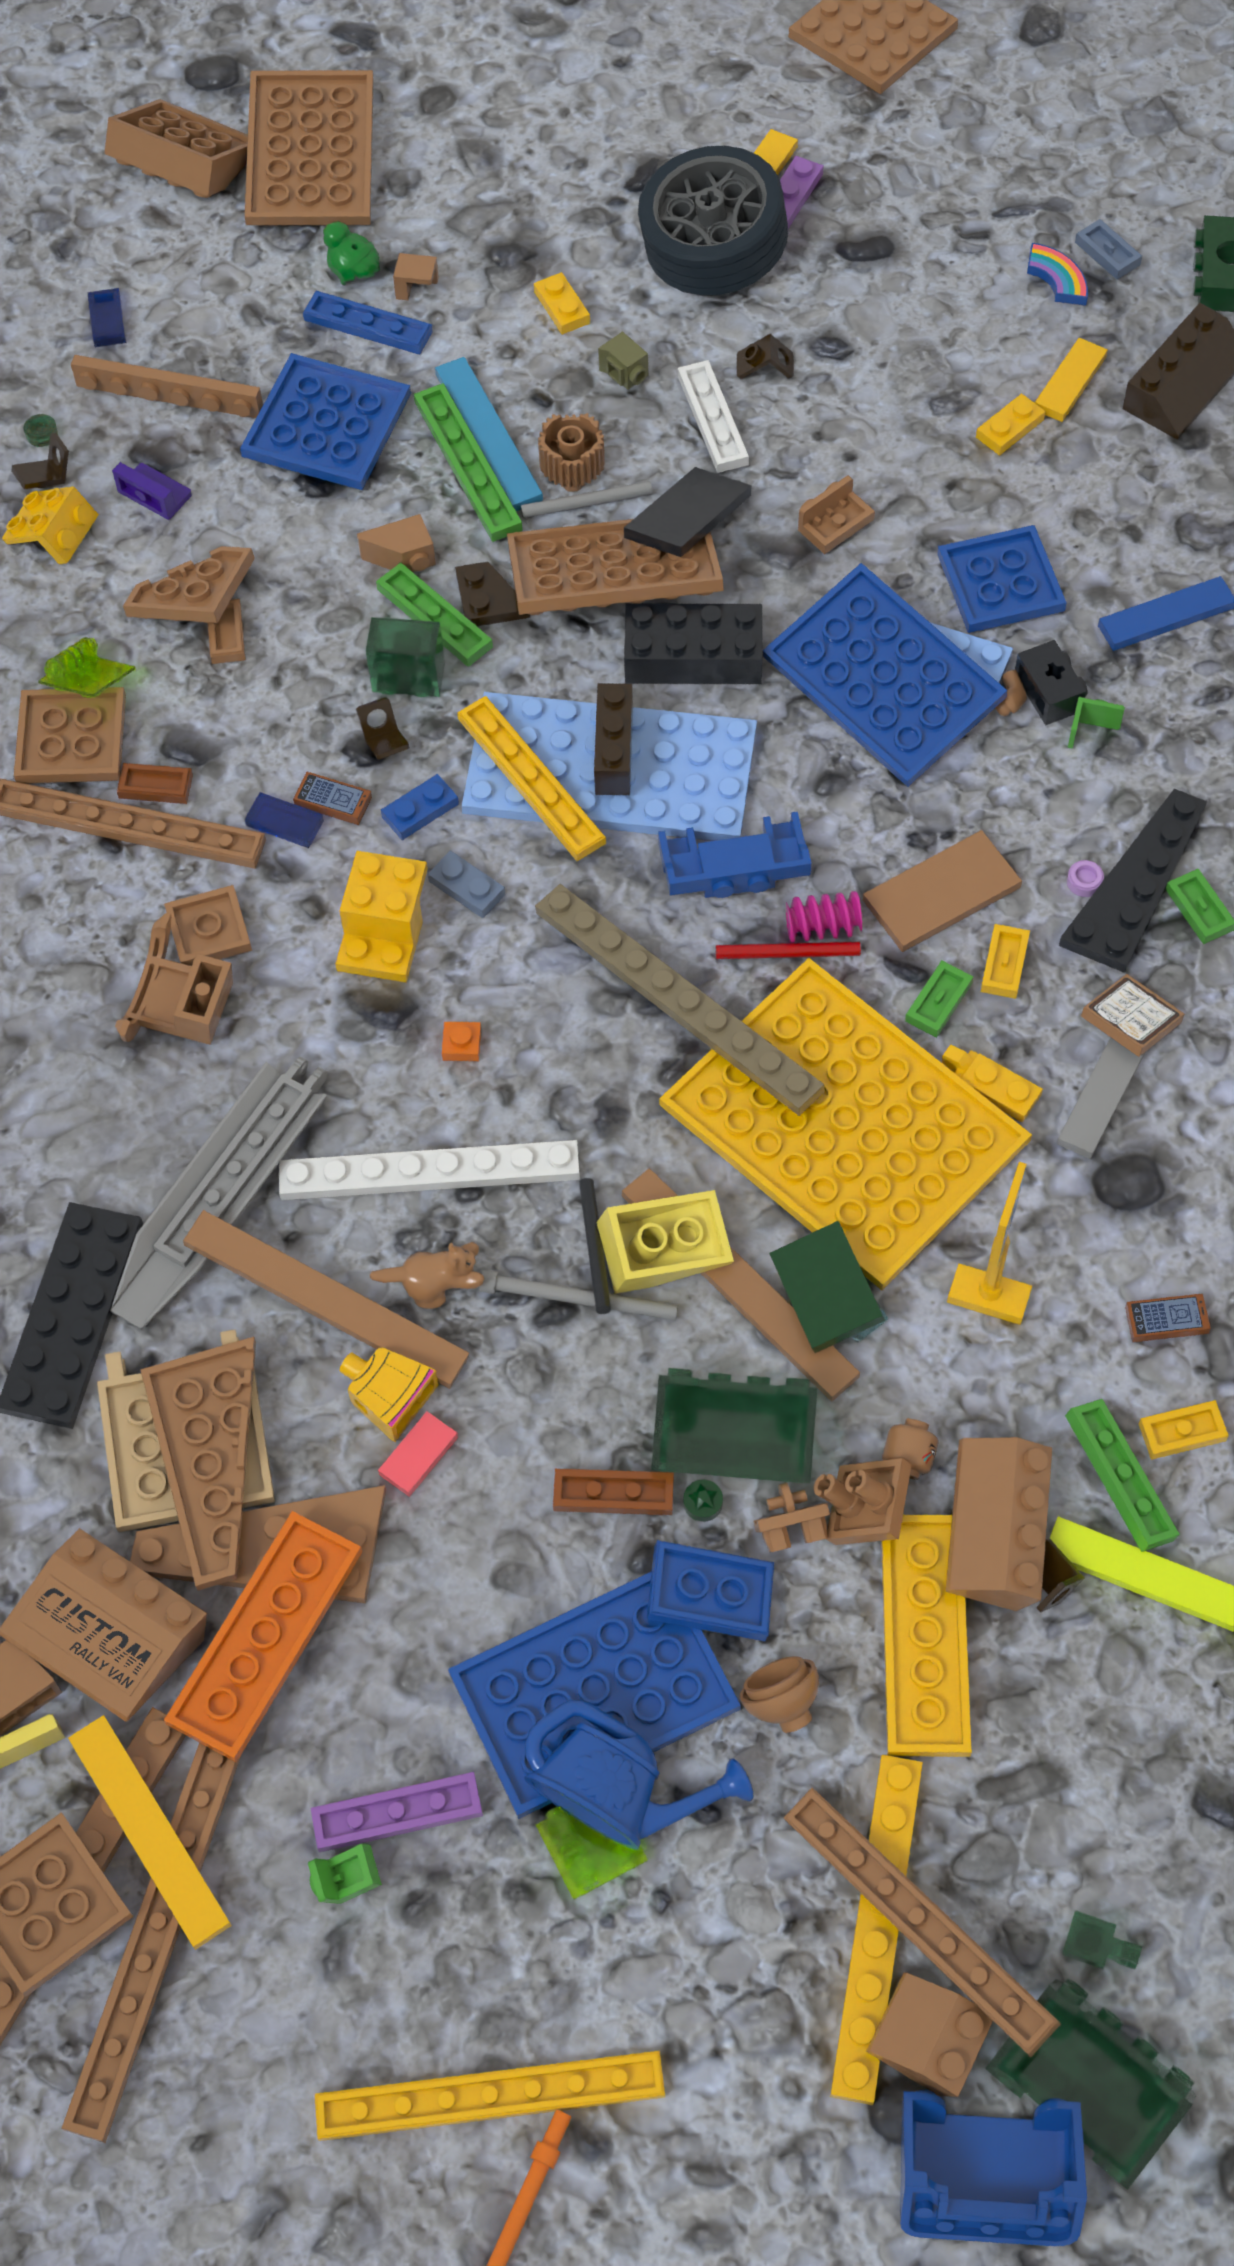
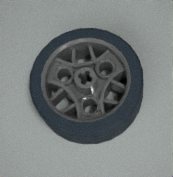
M724 145L705 146L686 151L658 168L646 182L639 197L638 217L648 262L658 277L669 286L682 292L696 295H722L741 290L757 282L770 272L781 258L787 244L788 222L780 178L772 166L763 158L743 148Z

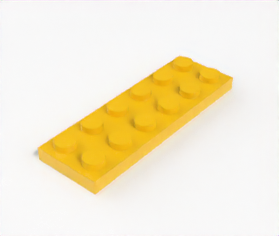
M903 1515L899 1539L881 1541L887 1756L970 1757L972 1753L965 1597L946 1592L952 1515Z

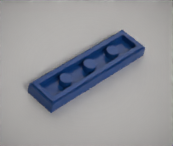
M317 290L303 312L304 321L419 355L433 333L432 324Z
M1219 576L1099 618L1098 627L1112 651L1234 609V596L1223 578Z

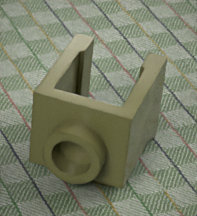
M623 331L598 348L599 371L608 374L620 386L623 385L629 390L634 385L642 383L649 376L648 353Z

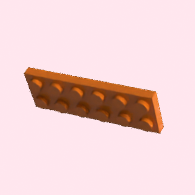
M292 1511L164 1718L166 1725L237 1763L363 1552L362 1547Z

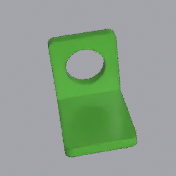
M1079 697L1068 748L1073 749L1079 722L1119 730L1125 707L1100 699L1092 700Z

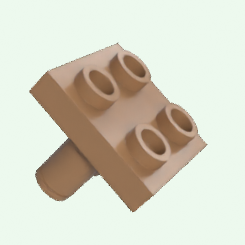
M903 1458L840 1465L837 1479L831 1474L819 1476L814 1484V1492L817 1496L832 1504L826 1540L834 1545L899 1539L912 1464Z

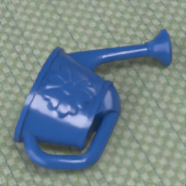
M569 1700L556 1707L530 1729L525 1742L526 1758L533 1772L528 1773L524 1778L534 1790L588 1827L634 1850H639L641 1839L722 1798L738 1797L749 1802L754 1798L753 1787L745 1769L737 1760L729 1759L725 1774L715 1784L669 1804L653 1803L650 1797L654 1782L658 1779L660 1773L655 1754L650 1745L640 1734L593 1704L583 1700ZM572 1717H581L613 1737L611 1738L589 1725L578 1723L575 1731L546 1760L542 1754V1743L546 1736Z

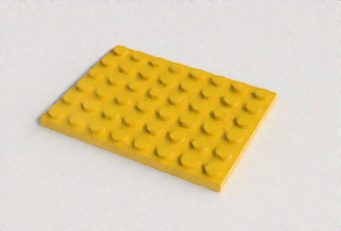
M810 958L801 964L750 1012L742 1022L824 1084L825 1092L812 1105L798 1116L713 1049L659 1098V1105L812 1233L839 1221L864 1276L882 1291L1031 1141L1032 1137L1030 1132Z

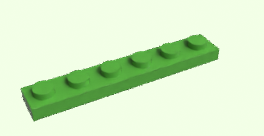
M444 383L415 393L414 401L491 541L494 542L505 538L507 533L523 531L522 521Z

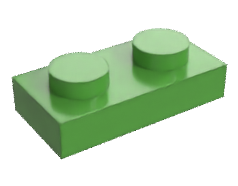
M1199 868L1167 883V893L1203 945L1234 931V918Z
M941 960L906 1013L905 1022L937 1038L971 987L974 976Z

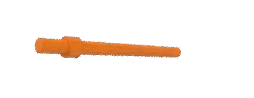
M556 2109L542 2142L537 2141L530 2156V2159L533 2160L532 2165L486 2266L507 2265L549 2168L554 2170L561 2154L558 2151V2147L572 2118L570 2115Z

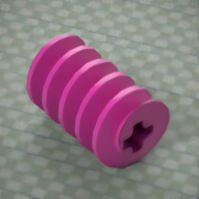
M856 891L850 892L848 902H846L841 892L835 895L833 903L828 894L821 895L819 905L813 895L807 897L805 906H803L798 896L793 898L790 908L786 902V922L790 942L795 943L797 932L802 933L805 942L810 940L812 931H816L819 940L824 939L826 929H830L834 939H838L840 928L845 929L848 938L852 937L854 928L857 926L862 933V912L858 893Z

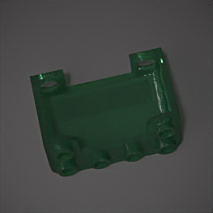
M668 1368V1375H659L651 1470L811 1483L818 1388L810 1387L809 1379L786 1378V1385L775 1386L770 1385L771 1378L747 1376V1383L731 1382V1374L708 1373V1380L692 1378L693 1371L689 1369Z
M1067 1978L1065 1982L1055 1979L1048 1985L1037 2001L1061 2025L1032 2057L1009 2037L985 2069L1019 2098L1026 2093L1039 2105L1051 2098L1081 2102L1083 2143L1095 2152L1092 2160L1128 2190L1193 2105L1196 2094L1192 2090V2086L1195 2082L1175 2065L1169 2070L1156 2059L1159 2052L1145 2039L1137 2036L1133 2040L1120 2028L1124 2023L1110 2010L1102 2007L1098 2011L1085 1999L1089 1994L1070 1978Z

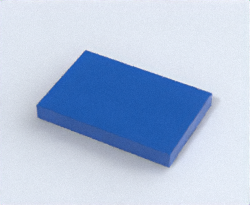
M657 1540L654 1546L647 1620L766 1641L769 1635L774 1562Z

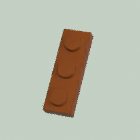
M555 1468L553 1511L672 1515L674 1472Z

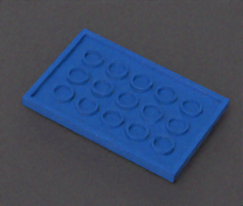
M862 563L762 650L763 657L907 787L1005 700L1008 690Z
M652 1571L448 1669L453 1684L518 1819L552 1803L525 1781L524 1777L528 1773L533 1772L526 1758L525 1742L530 1729L541 1718L569 1700H583L593 1704L640 1734L650 1745L653 1752L741 1710V1704L701 1629L647 1620ZM572 1717L546 1736L542 1743V1754L546 1760L575 1731L578 1723H584L611 1738L613 1737L581 1717Z

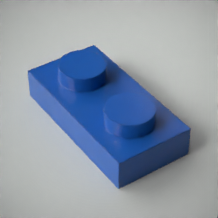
M436 774L382 808L381 815L398 837L404 840L459 805L458 796Z

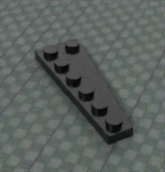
M1174 788L1062 934L1059 946L1125 973L1166 890L1167 883L1171 880L1199 823L1207 801Z

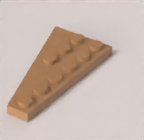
M254 1336L140 1369L195 1586L198 1591L237 1579L256 1350Z
M385 1485L243 1511L237 1579L219 1585L245 1588L290 1513L294 1511L362 1547L363 1552L334 1600L366 1604L386 1495ZM180 1523L136 1531L130 1558L131 1563L152 1577L194 1582Z

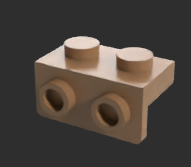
M847 475L839 482L831 483L823 493L814 499L807 500L799 509L798 531L823 554H826L872 522L875 511L853 492V479Z

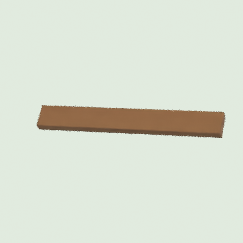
M0 779V816L256 869L266 842L265 833Z
M650 1168L622 1190V1197L629 1204L678 1196ZM730 1247L734 1260L732 1264L700 1274L831 1402L834 1401L860 1378V1372L833 1345L814 1353L794 1308Z
M205 1210L201 1212L183 1240L184 1246L375 1349L380 1347L386 1348L436 1370L438 1383L449 1389L469 1358V1352Z
M811 1788L785 1815L784 1819L1030 2057L1061 2025L1053 2015L815 1789Z

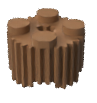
M588 413L584 415L579 414V417H576L575 414L572 417L565 415V418H562L561 415L556 416L553 414L551 419L547 418L546 423H542V432L539 433L540 437H538L539 464L541 472L544 473L545 477H548L550 482L554 480L555 485L560 483L561 487H564L566 491L573 492L579 491L582 486H585V482L590 484L591 479L596 480V475L600 476L605 465L604 435H602V430H599V421H595V417H589Z

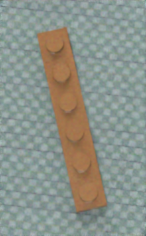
M74 355L71 362L76 386L88 390H100L117 395L145 398L150 401L156 400L179 406L206 409L212 412L229 413L240 417L256 418L263 406L260 387Z

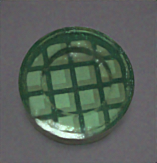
M37 414L28 418L24 423L23 429L26 439L33 446H48L51 433L56 432L58 435L55 420L49 415Z

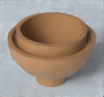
M798 1656L785 1657L761 1667L747 1678L743 1686L744 1688L739 1695L742 1705L749 1714L761 1721L773 1724L779 1723L782 1731L785 1733L797 1731L805 1727L812 1720L809 1708L812 1706L818 1693L819 1675L813 1661Z

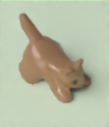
M470 1242L461 1247L450 1243L448 1251L435 1254L417 1252L410 1255L400 1267L385 1268L370 1273V1278L374 1281L382 1283L401 1282L408 1295L414 1299L415 1304L425 1309L441 1307L446 1302L445 1291L448 1289H476L484 1282V1276L473 1269L476 1263L475 1256L479 1252V1246L475 1242Z

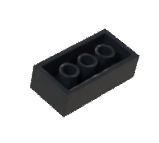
M625 603V684H762V604Z

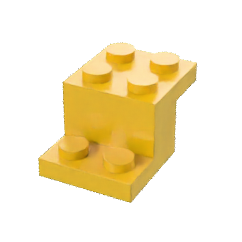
M356 851L339 910L344 935L335 963L337 971L407 983L423 924L419 899L428 870L427 862Z

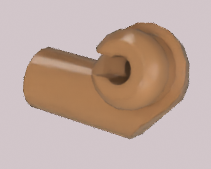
M1016 670L1008 671L1002 676V681L1008 693L1007 698L996 707V710L1004 717L1011 712L1016 713L1027 699L1025 689Z

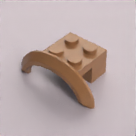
M167 912L152 927L149 951L137 990L125 1016L121 1020H117L115 1027L122 1041L126 1042L133 1040L142 1026L211 1045L233 985L232 964L197 953L192 966L165 959L171 930V913Z

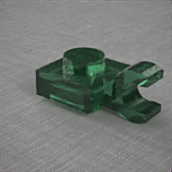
M1075 1910L1062 1955L1104 1969L1108 1957L1120 1965L1136 1969L1142 1947L1114 1938L1116 1924Z

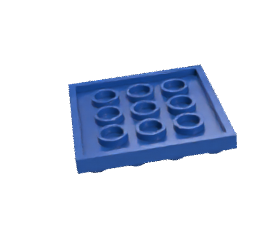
M291 353L240 447L241 455L244 458L363 490L411 396L410 385Z

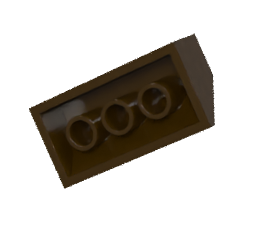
M1199 303L1129 380L1123 410L1178 439L1234 376V328L1228 318Z

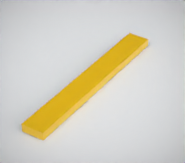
M660 2050L316 2093L317 2139L325 2141L555 2112L556 2109L563 2111L665 2098Z

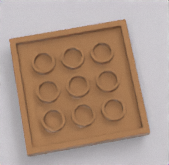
M822 0L789 27L788 37L877 93L882 94L957 30L958 19L928 0Z

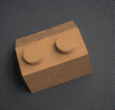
M906 1972L903 1973L866 2052L938 2096L959 2097L993 2021L975 2003L962 1995Z

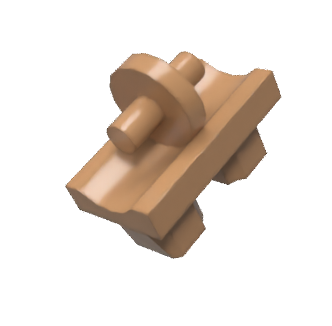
M785 1482L778 1485L780 1496L766 1499L769 1511L783 1508L784 1513L753 1521L755 1531L762 1532L763 1540L769 1552H776L791 1548L786 1527L788 1525L800 1523L805 1543L826 1539L827 1524L825 1516L830 1515L827 1503L795 1510V1504L808 1501L806 1491L801 1490L791 1493L788 1483Z

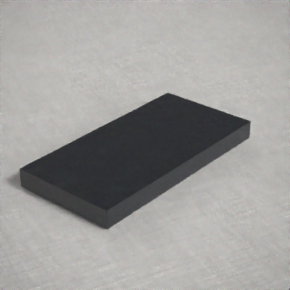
M694 467L624 527V538L682 557L751 496L752 485Z

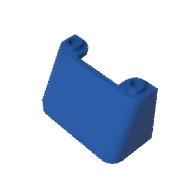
M929 2090L903 2092L900 2225L906 2234L919 2238L1040 2246H1066L1078 2240L1087 2202L1081 2102L1065 2101L1060 2098L1048 2099L1036 2108L1033 2120L946 2114L945 2101L934 2092Z

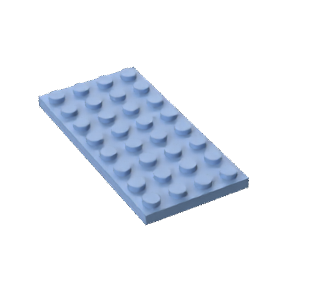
M484 692L483 697H488L599 829L658 835L659 831H665L666 836L686 837V828L693 827L695 839L716 841L741 837L757 720L633 707L630 795H595L594 756L597 703ZM474 740L462 801V814L543 822L482 747Z

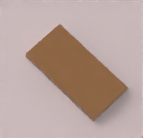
M980 830L863 894V902L901 952H904L1021 888L1022 880L985 833Z

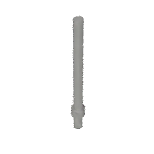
M487 1269L478 1272L484 1276V1282L479 1286L480 1292L495 1294L497 1290L595 1307L593 1291L500 1276L498 1271ZM609 1294L611 1310L676 1320L678 1305Z

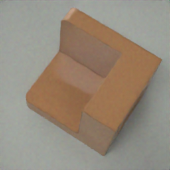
M399 253L393 275L396 299L408 301L413 283L424 285L438 283L437 257Z

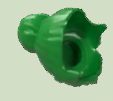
M334 221L326 225L323 230V240L328 247L327 265L331 272L339 277L343 286L349 281H354L356 277L367 279L375 276L380 271V257L372 242L359 234L350 232L349 227L340 221Z

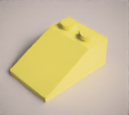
M715 1190L607 1207L597 1221L614 1294L655 1287L730 1265L734 1262Z

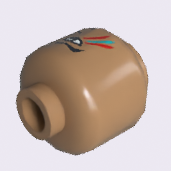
M907 1418L905 1425L896 1424L889 1429L882 1459L903 1458L912 1464L909 1479L918 1480L920 1475L927 1474L932 1470L939 1440L933 1433L928 1431L929 1424Z

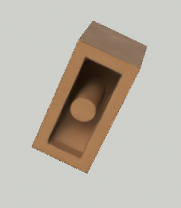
M420 514L357 534L360 556L364 561L390 570L401 562L412 572L422 571L427 567L436 565L433 542Z

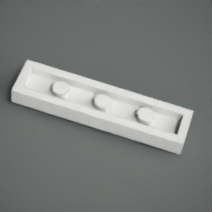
M709 360L679 367L678 379L717 473L749 465L748 453Z

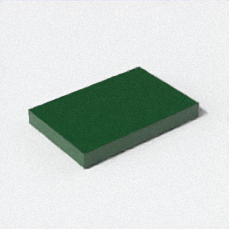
M839 1221L769 1253L814 1353L885 1321Z

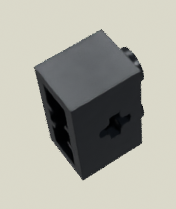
M1052 640L1017 654L1015 670L1019 674L1028 698L1045 726L1075 715L1078 698H1085L1088 690L1084 679L1080 676L1077 677L1067 652L1061 651L1056 641Z

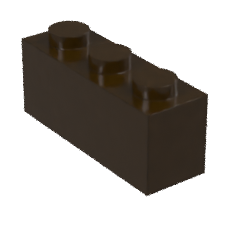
M597 683L594 756L595 795H630L633 727L632 684Z

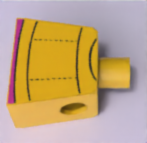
M383 1347L378 1348L368 1361L351 1352L343 1360L339 1370L342 1374L353 1380L347 1389L352 1404L394 1442L398 1440L438 1387L436 1370Z

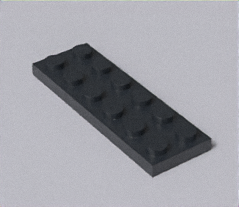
M69 1202L0 1395V1413L73 1429L112 1316L110 1310L135 1236L143 1226L141 1217Z

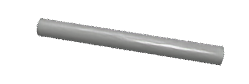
M647 481L521 505V513L523 518L650 495L652 494L651 482Z

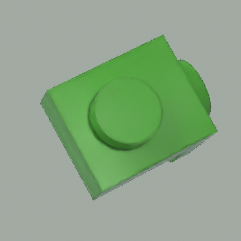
M359 1844L328 1860L315 1858L308 1862L311 1874L310 1886L319 1902L342 1904L382 1885L370 1844Z

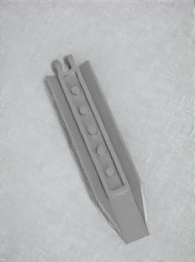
M299 1056L287 1072L281 1075L269 1063H264L137 1232L110 1310L113 1314L142 1330L199 1272L208 1258L184 1246V1238L203 1210L231 1225L236 1222L327 1098L326 1094L317 1093L324 1084L328 1071L320 1067L316 1068L305 1084L302 1085L298 1082L307 1071L309 1061Z

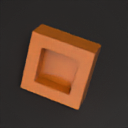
M444 1022L443 1061H479L481 1023Z

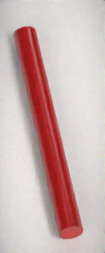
M860 941L716 945V959L861 955Z

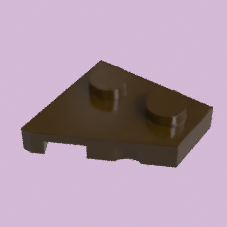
M489 562L455 567L463 613L473 624L483 626L530 618L529 614L519 615L515 590Z

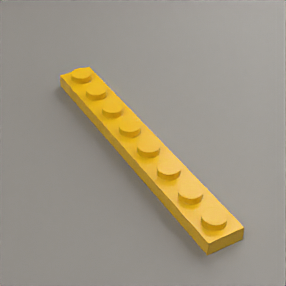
M881 1755L868 1841L906 1876L923 1762ZM861 1893L830 2097L873 2105L880 2060L866 2051L888 2007L899 1930Z

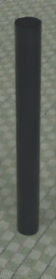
M583 1178L579 1181L595 1308L598 1314H607L611 1311L603 1246L597 1226L599 1216L594 1180Z

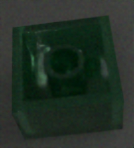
M371 617L366 657L372 692H380L386 695L407 694L418 697H440L445 667L440 622Z

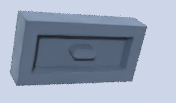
M1101 219L1076 233L1075 243L1117 280L1141 265L1142 255Z
M451 850L428 873V881L481 918H484L506 895L504 886Z

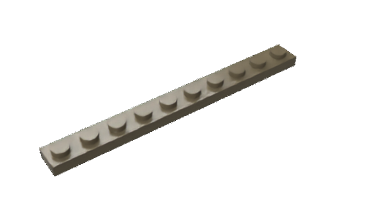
M559 884L535 905L537 915L798 1116L825 1092L824 1084L563 885Z

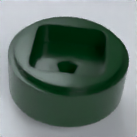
M701 1479L692 1482L684 1492V1509L696 1521L706 1522L716 1518L723 1507L721 1489L710 1480Z

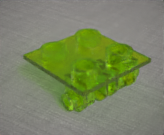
M83 637L74 645L67 647L53 658L47 660L44 667L46 676L38 680V683L54 687L58 691H70L81 694L85 698H93L99 696L102 691L114 683L120 682L123 677L135 670V666L99 658L97 655V641L94 638Z
M556 1807L547 1812V1819L535 1825L573 1900L648 1861L641 1845L639 1850L626 1847L588 1827L569 1815L568 1812L562 1811L561 1807Z

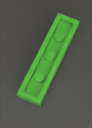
M401 562L376 581L377 590L467 667L493 648L492 639Z
M1103 1399L1071 1408L1065 1417L1141 1552L1173 1542L1180 1534Z

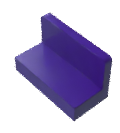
M119 462L112 470L116 488L120 494L167 520H170L192 496L191 489L144 463H140L135 469H132Z

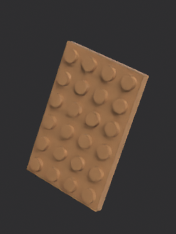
M373 70L251 71L245 193L246 225H327L334 221H340L346 225H371Z
M633 519L507 533L519 615H539L543 612L555 610L573 611L577 608L590 606L607 607L611 604L625 602L642 603L645 600L659 598L676 599L679 596L694 594L705 596L713 592L724 591L723 577L711 532L682 557L624 538V527Z

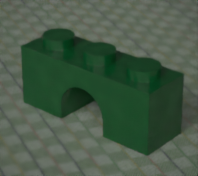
M1204 215L1201 229L1196 228L1193 247L1199 248V252H1195L1193 272H1198V276L1194 278L1193 296H1198V304L1201 303L1214 311L1234 312V265H1230L1234 264V217Z

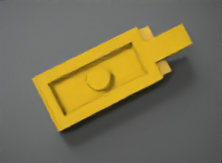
M950 1044L942 1056V1063L1004 1113L1020 1122H1024L1042 1095L1043 1088L980 1053L978 1054L970 1050L967 1054L966 1051Z

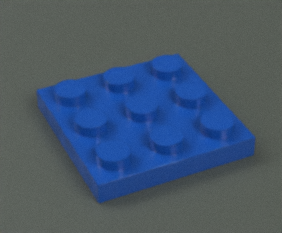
M1035 525L938 546L937 555L968 633L1065 611L1067 602Z

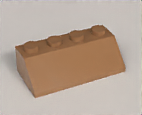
M1018 1437L962 1438L959 1440L946 1592L1013 1611H1018L1041 1601L1052 1447Z

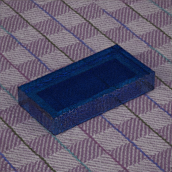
M119 288L87 292L95 348L126 343Z
M261 792L244 819L247 827L306 848L310 847L324 822L323 814Z

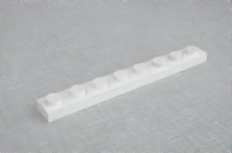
M577 1140L280 1160L279 1194L281 1200L580 1180Z

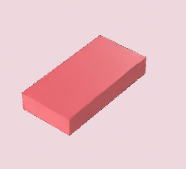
M426 1411L378 1469L379 1475L410 1497L458 1439V1433Z

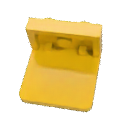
M74 486L33 491L24 498L23 506L18 514L8 522L7 530L2 540L7 545L38 541L58 564H66L99 514Z

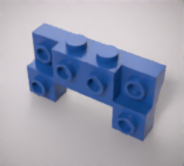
M791 812V820L786 823L772 824L770 816L763 817L762 829L764 834L698 843V849L693 827L686 828V837L668 840L665 831H659L658 845L663 871L666 874L669 895L704 891L705 898H726L737 893L764 892L767 889L775 888L776 880L811 875L812 863L803 836L798 812Z

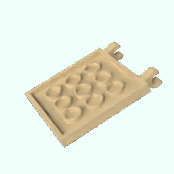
M236 1329L220 1332L222 1346L239 1341ZM121 1351L105 1354L108 1380L97 1381L116 1529L120 1533L179 1521L142 1375L139 1373L127 1376L125 1360L122 1359ZM255 1368L243 1508L275 1502Z

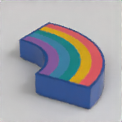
M1032 243L1027 274L1037 276L1047 282L1054 292L1055 302L1086 305L1088 286L1084 274L1078 265L1064 253L1054 248Z

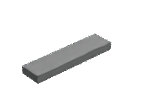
M1110 1037L1058 1137L1057 1145L1086 1158H1092L1145 1053L1138 1057Z

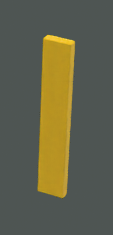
M487 696L457 712L458 720L576 861L581 860L606 844L604 834Z
M104 1715L68 1737L195 1950L231 1927V1923Z

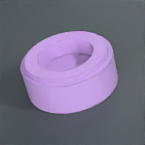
M1089 860L1078 861L1068 871L1067 886L1075 895L1090 897L1104 880L1103 870L1095 862Z

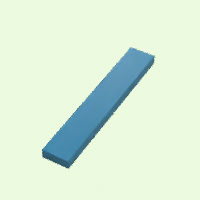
M462 357L435 367V373L441 384L444 383L515 511L521 510V505L543 501V493L466 358Z

